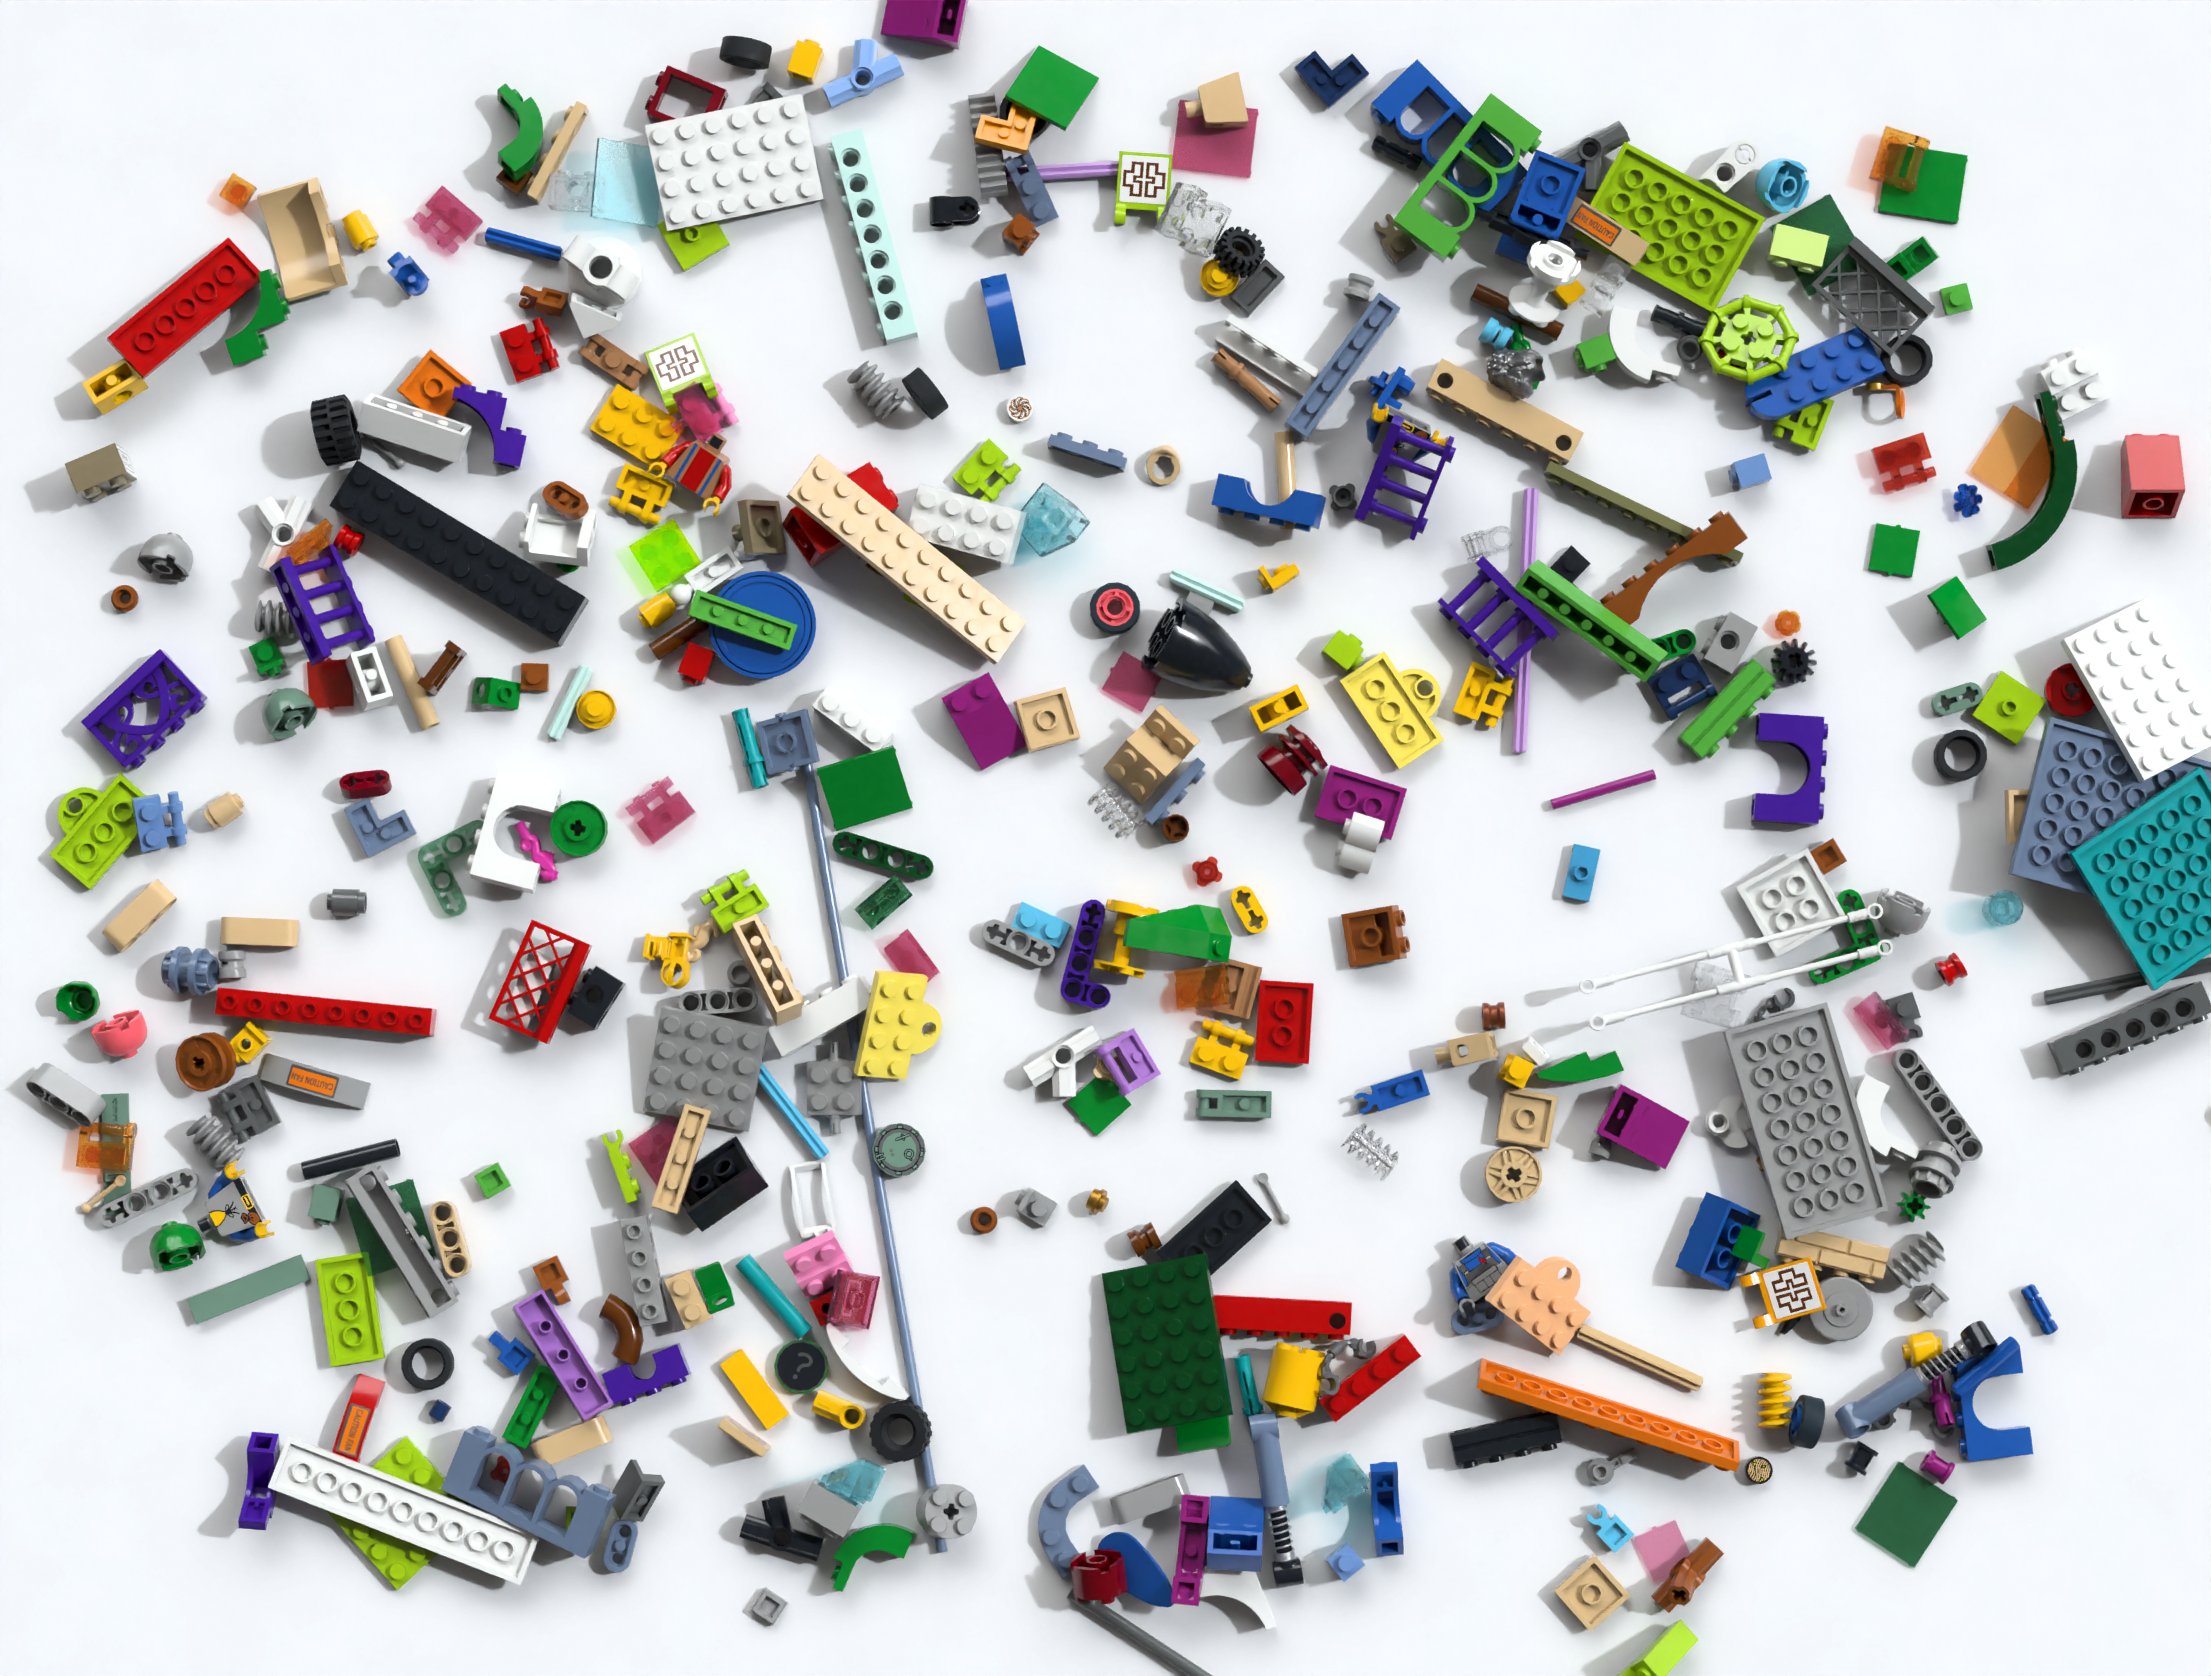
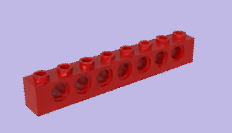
M218 987L215 1009V1014L429 1036H434L437 1009L220 987Z

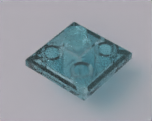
M1046 483L1040 485L1021 509V511L1027 512L1021 535L1040 557H1045L1074 543L1090 524L1088 518L1075 504Z
M1349 1452L1326 1467L1321 1507L1326 1514L1329 1511L1335 1514L1346 1505L1344 1500L1352 1494L1356 1498L1368 1489L1366 1484L1370 1480Z
M860 1458L826 1471L821 1480L826 1482V1488L840 1493L841 1490L851 1493L849 1498L865 1504L866 1500L869 1502L873 1500L887 1468Z

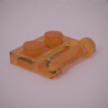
M1885 126L1869 179L1898 187L1907 192H1915L1917 187L1915 181L1924 152L1929 148L1930 140ZM1910 144L1915 148L1904 179L1898 177L1907 146Z
M94 1122L90 1127L80 1125L76 1167L131 1171L137 1124L127 1122L126 1125ZM92 1133L124 1135L123 1143L90 1141V1136Z

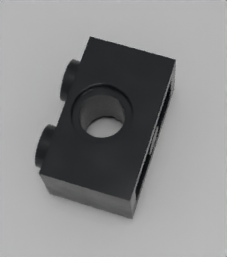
M596 966L594 970L588 969L581 981L585 983L580 992L575 991L567 1003L570 1006L567 1012L594 1029H598L626 983ZM594 988L601 992V999L596 1004H592L588 1000V993Z

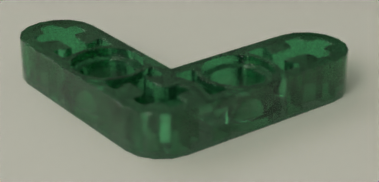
M482 820L472 821L424 845L418 852L419 863L442 909L450 916L457 917L462 915L467 909V900L448 862L477 848V845L474 844L475 837L469 839L472 844L468 846L466 838L461 832L466 831V835L474 833L476 825L479 828L483 827L484 821ZM452 837H458L462 841V847L457 852H451L447 847V842ZM442 843V848L448 857L444 858L441 853L434 857L435 862L433 864L430 861H424V858L427 856L426 851L436 852L440 850L437 845ZM440 873H446L450 877V883L445 888H439L435 883V879ZM454 886L456 892H451L455 900H461L462 902L458 905V911L448 908V905L451 904L448 895H445L443 898L441 896V893L449 892Z

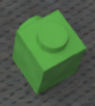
M1607 333L1577 344L1575 347L1576 352L1573 353L1576 366L1578 368L1582 367L1584 373L1591 371L1592 375L1606 370V365L1613 363L1617 358Z

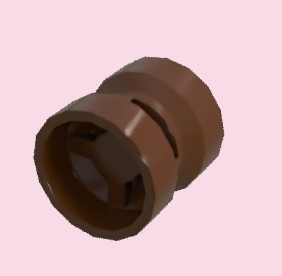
M1179 814L1168 816L1162 826L1164 837L1171 842L1184 840L1189 832L1187 819Z
M1151 1222L1144 1225L1140 1232L1133 1230L1127 1233L1138 1257L1145 1255L1148 1248L1157 1249L1162 1246Z

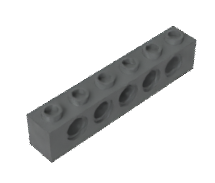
M2202 981L2194 982L2047 1044L2059 1072H2068L2069 1076L2084 1071L2083 1065L2093 1062L2095 1066L2108 1061L2109 1054L2118 1052L2119 1055L2134 1050L2133 1044L2141 1041L2143 1045L2152 1043L2159 1039L2157 1035L2167 1031L2168 1035L2183 1030L2182 1024L2191 1020L2194 1025L2209 1019L2207 1014L2211 1013V1003ZM2178 1002H2183L2187 1007V1012L2183 1017L2176 1013L2175 1007ZM2154 1012L2159 1013L2162 1017V1023L2159 1027H2155L2151 1023V1015ZM2130 1022L2137 1026V1034L2134 1037H2130L2126 1033V1026ZM2105 1032L2109 1033L2113 1039L2111 1046L2108 1048L2101 1043V1037ZM2079 1043H2084L2088 1048V1053L2084 1058L2079 1057L2076 1053V1047Z

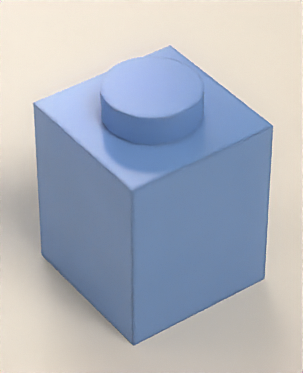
M1764 453L1733 462L1730 465L1731 470H1728L1732 486H1737L1738 491L1767 483L1772 479Z
M1347 1541L1326 1557L1327 1562L1344 1582L1365 1566L1362 1559Z

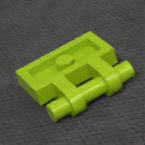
M1826 399L1801 410L1796 423L1789 420L1791 415L1774 420L1773 425H1775L1772 436L1782 439L1784 431L1789 430L1792 432L1789 440L1790 443L1814 452L1834 401Z
M988 439L952 478L971 496L980 489L984 493L980 500L995 502L1000 497L998 494L1008 484L1011 485L1016 480L1015 476L1022 469L1015 462L1008 469L1004 468L1002 464L1008 459V456ZM997 472L1001 477L990 487L985 482Z
M745 869L737 874L733 872L728 875L727 880L718 886L713 885L709 887L707 892L699 897L704 906L712 901L717 905L709 914L723 935L732 931L733 923L759 914L769 907V903L755 883L747 888L743 885L742 882L750 878ZM734 889L737 894L725 901L722 895Z

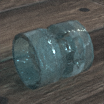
M2004 890L1990 894L1985 899L1982 905V913L1989 924L2003 927L2014 924L2021 918L2023 903L2016 893Z

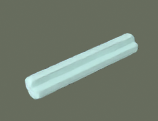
M1173 569L1169 577L1170 583L1212 600L1214 603L1236 613L1241 611L1244 599L1178 569Z
M579 666L547 731L548 736L556 740L561 739L577 707V703L593 674V670L589 667Z

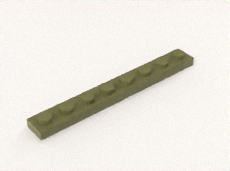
M1552 461L1546 467L1544 475L1548 476L1547 480L1557 486L1565 484L1572 487L1571 492L1580 497L1586 498L1588 495L1597 499L1595 503L1603 508H1616L1621 511L1620 515L1628 520L1634 521L1635 518L1645 522L1644 527L1651 531L1659 532V530L1668 533V538L1679 544H1682L1683 541L1687 542L1689 539L1686 536L1694 530ZM1732 549L1727 554L1712 555L1717 557L1716 561L1720 564L1731 567L1732 564L1737 566L1740 563L1744 553Z

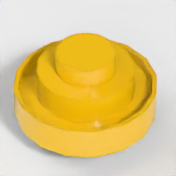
M1213 258L1203 265L1200 272V283L1203 290L1209 295L1225 297L1236 289L1239 275L1233 277V272L1225 273L1226 268H1220L1218 266L1220 261H1215Z
M591 690L581 696L577 703L576 711L578 718L585 726L590 729L599 730L606 728L613 722L616 717L617 708L615 701L608 693L602 690Z

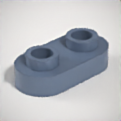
M1488 1301L1475 1304L1476 1314L1473 1308L1465 1309L1464 1312L1469 1318V1323L1466 1326H1461L1459 1323V1319L1462 1317L1460 1309L1455 1310L1451 1316V1325L1457 1333L1468 1335L1499 1326L1503 1322L1505 1314ZM1488 1309L1495 1311L1493 1319L1486 1318L1485 1313Z
M617 1520L611 1527L603 1557L604 1565L611 1572H622L631 1563L638 1537V1527L634 1521ZM627 1527L630 1531L629 1536H622L620 1529ZM615 1553L622 1555L623 1560L621 1563L614 1561L613 1556Z

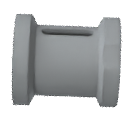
M1934 1283L1929 1286L1930 1289L1919 1300L1915 1299L1913 1301L1917 1308L1930 1319L1933 1317V1312L1943 1302L1949 1300L1947 1295Z

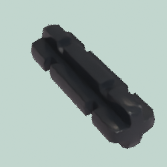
M1381 136L1375 137L1371 146L1372 150L1378 153L1383 152L1384 156L1402 165L1403 163L1407 164L1406 167L1413 171L1418 169L1422 161L1420 156L1414 153L1412 155L1409 154L1408 150L1393 142H1386L1387 139Z

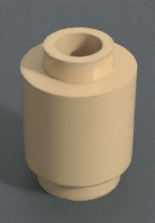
M228 791L207 806L208 809L203 813L214 829L220 826L223 828L244 813L242 808L245 806V803L237 793L232 795Z

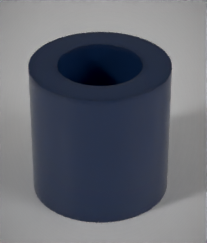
M437 1399L428 1414L443 1422L452 1407L444 1401Z

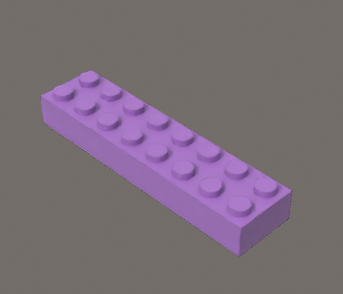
M543 1289L513 1306V1312L581 1421L585 1423L613 1405V1401Z

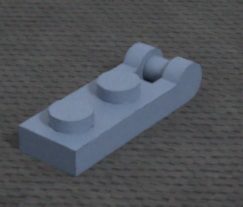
M1029 149L1026 155L1022 154L1013 159L1012 157L1004 159L1035 228L1058 218V213ZM1026 164L1029 171L1020 175L1017 168Z

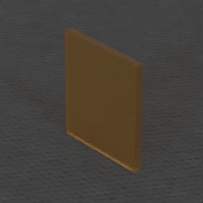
M2012 405L1970 472L2027 509L2030 508L2049 478V453L2041 422L2020 410L2017 406Z

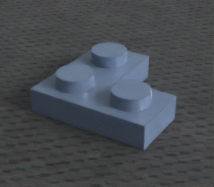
M369 798L344 810L368 858L417 834L404 809L382 821Z

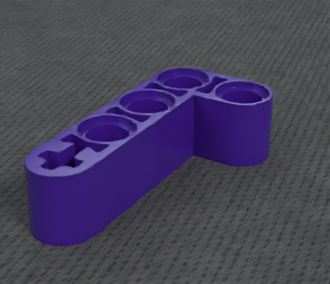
M1091 899L1086 901L1081 908L1060 992L1066 1001L1094 1009H1102L1110 1002V992L1101 984L1089 982L1088 978L1105 917V908L1100 901ZM1092 905H1096L1097 910L1101 912L1100 916H1095L1093 925L1098 924L1097 930L1091 926H1081L1082 921L1088 923L1089 914L1085 911L1087 908L1091 909ZM1082 931L1092 932L1094 935L1093 943L1088 946L1082 945L1078 939ZM1078 956L1087 960V967L1081 972L1075 971L1072 968V961ZM1071 982H1075L1080 986V993L1074 998L1068 997L1065 994V987ZM1097 989H1101L1106 993V1000L1100 1005L1091 1001V994Z

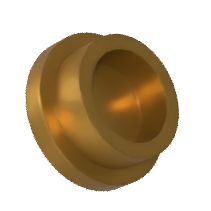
M1095 1188L1090 1194L1086 1208L1090 1209L1092 1214L1096 1215L1099 1211L1103 1212L1109 1202L1107 1191Z

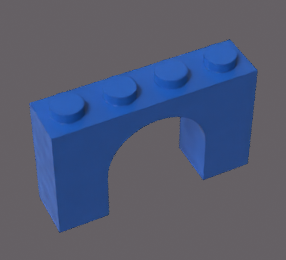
M2020 1348L1963 1396H1958L1951 1388L1953 1402H1957L1958 1412L1954 1413L1955 1425L1961 1431V1439L1958 1440V1450L1960 1456H1964L1966 1461L2033 1454L2030 1427L2024 1425L1998 1429L1988 1428L1978 1420L1973 1410L1974 1393L1984 1380L1993 1376L2023 1373ZM1973 1356L1967 1360L1963 1359V1363H1957V1367L1952 1366L1949 1374H1954V1382L1984 1357L1976 1359Z

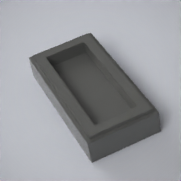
M1265 259L1229 299L1249 317L1282 282L1285 276Z

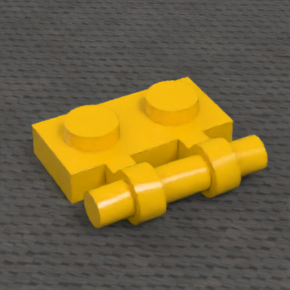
M625 463L615 486L617 489L624 491L621 499L612 495L608 505L617 508L619 513L624 515L628 513L638 517L642 523L647 524L649 522L658 526L661 516L653 513L654 506L666 508L675 483L663 478L656 481V475L648 474L645 470ZM635 496L645 500L644 508L632 504V497Z
M1472 661L1452 712L1474 721H1478L1481 712L1488 715L1485 725L1495 728L1498 719H1501L1504 711L1502 709L1506 698L1511 696L1513 690L1511 686L1514 679L1507 676L1506 678L1503 677L1501 684L1494 681L1497 673L1496 670ZM1490 690L1497 692L1492 706L1485 704Z
M1204 1019L1201 1029L1211 1032L1210 1037L1207 1040L1198 1036L1189 1062L1240 1080L1249 1056L1239 1051L1240 1046L1244 1044L1252 1047L1255 1037L1245 1034L1246 1031L1240 1028L1234 1030L1223 1025V1022L1218 1020L1213 1022ZM1218 1036L1233 1040L1232 1047L1229 1048L1216 1043Z

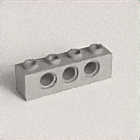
M649 1214L619 1220L640 1327L669 1321Z

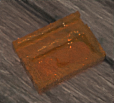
M325 518L286 551L285 557L290 556L295 566L309 562L310 556L315 551L321 552L330 544L331 528L333 525Z
M1222 964L1174 971L1176 976L1177 1010L1183 1011L1231 1004L1230 982L1227 974L1228 965Z

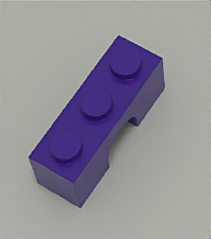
M680 1343L652 1354L656 1370L649 1379L637 1377L633 1373L630 1363L603 1373L602 1377L613 1404L620 1402L621 1407L637 1401L635 1396L645 1392L648 1397L661 1392L660 1386L670 1382L673 1387L686 1382L685 1376L691 1374Z

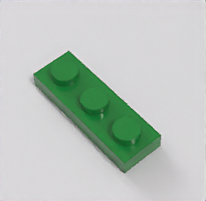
M538 1364L502 1435V1438L524 1449H527L559 1386L549 1368Z

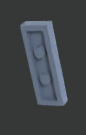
M1058 432L1057 436L1050 435L1048 448L1123 472L1125 470L1127 458L1123 457L1124 453L1112 448H1109L1108 452L1097 449L1098 444L1087 440L1078 443L1072 441L1073 437L1062 432Z
M1197 757L1149 811L1144 820L1151 826L1155 822L1160 825L1170 814L1167 810L1173 802L1178 805L1188 794L1185 788L1191 782L1196 785L1205 775L1202 769L1206 764Z

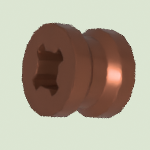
M1498 1002L1496 1005L1482 1003L1483 1029H1490L1492 1026L1505 1029L1504 1002Z

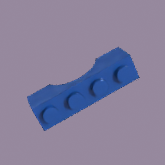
M1219 473L1211 505L1219 508L1218 513L1234 516L1235 512L1244 513L1243 518L1259 521L1260 517L1270 519L1269 523L1285 527L1286 522L1295 524L1294 529L1310 532L1311 528L1319 529L1326 498L1319 494L1295 489L1284 502L1276 505H1263L1254 497L1249 481L1244 478Z

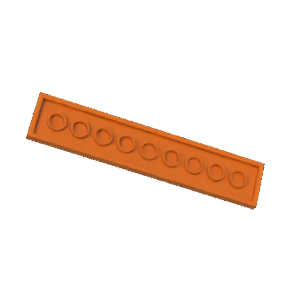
M1481 1359L1476 1388L1480 1389L1484 1394L1490 1396L1499 1395L1514 1404L1524 1403L1532 1406L1539 1412L1546 1413L1549 1411L1558 1414L1560 1418L1567 1421L1577 1420L1583 1422L1591 1429L1601 1428L1610 1431L1612 1435L1620 1438L1626 1436L1635 1439L1644 1446L1654 1445L1660 1447L1669 1454L1675 1455L1679 1453L1688 1456L1690 1460L1697 1463H1710L1721 1471L1731 1470L1736 1472L1738 1469L1740 1457L1739 1441L1499 1363Z

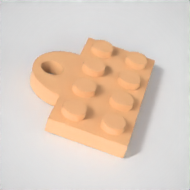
M1516 1255L1484 1298L1557 1355L1561 1354L1591 1313L1574 1299L1580 1288L1578 1269L1565 1258L1558 1256L1544 1259L1534 1268ZM1566 1267V1274L1558 1279L1559 1271Z

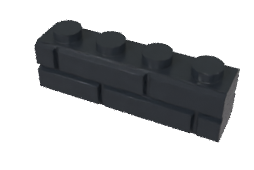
M1549 1411L1448 1432L1455 1464L1462 1465V1469L1478 1466L1477 1461L1488 1459L1489 1463L1505 1460L1504 1455L1514 1453L1515 1457L1527 1456L1531 1454L1530 1449L1541 1447L1542 1452L1557 1449V1443H1562L1557 1414Z

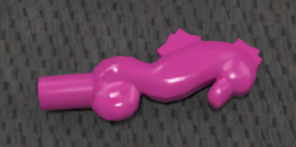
M524 821L514 825L521 838L519 842L521 850L526 853L531 852L532 861L540 864V868L543 869V871L540 870L539 874L542 880L549 882L558 879L559 872L556 871L554 864L555 854L546 850L541 851L539 838L536 835L530 834Z

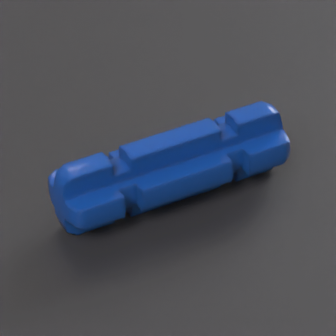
M2034 1284L2027 1285L2021 1290V1293L2025 1300L2029 1301L2027 1304L2037 1322L2041 1323L2040 1327L2043 1333L2050 1335L2056 1332L2058 1326L2054 1319L2050 1318L2052 1315L2042 1297L2037 1295L2039 1292Z

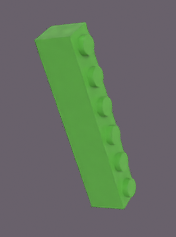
M1536 560L1527 568L1514 588L1645 683L1655 674L1668 655L1667 651L1540 560Z

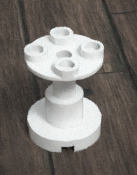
M1548 240L1547 244H1540L1541 241L1536 242L1531 247L1527 256V264L1533 273L1532 281L1534 285H1517L1511 289L1508 296L1510 303L1509 311L1513 315L1533 322L1538 327H1546L1559 314L1558 302L1550 291H1554L1557 286L1573 283L1581 269L1580 260L1577 264V261L1574 259L1575 253L1571 248Z

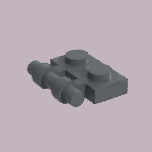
M254 1075L233 1086L232 1089L236 1095L234 1099L230 1100L226 1091L216 1096L221 1104L219 1108L222 1114H226L232 1125L230 1129L234 1136H238L241 1144L251 1139L247 1132V1129L251 1126L256 1135H259L282 1123L258 1075ZM240 1105L247 1116V1119L241 1121L235 1110Z

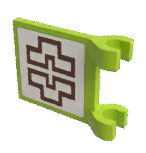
M1119 151L1114 224L1125 225L1126 210L1134 209L1157 211V227H1168L1173 155Z
M694 332L644 352L669 415L680 412L674 396L697 386H704L709 399L719 396Z

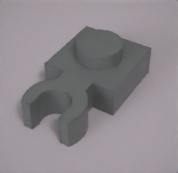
M1913 992L1885 1000L1893 1025L1902 1024L1901 1038L1904 1042L1909 1041L1907 1033L1910 1029L1915 1030L1918 1038L1923 1036L1921 1027L1914 1022V1019L1921 1016Z

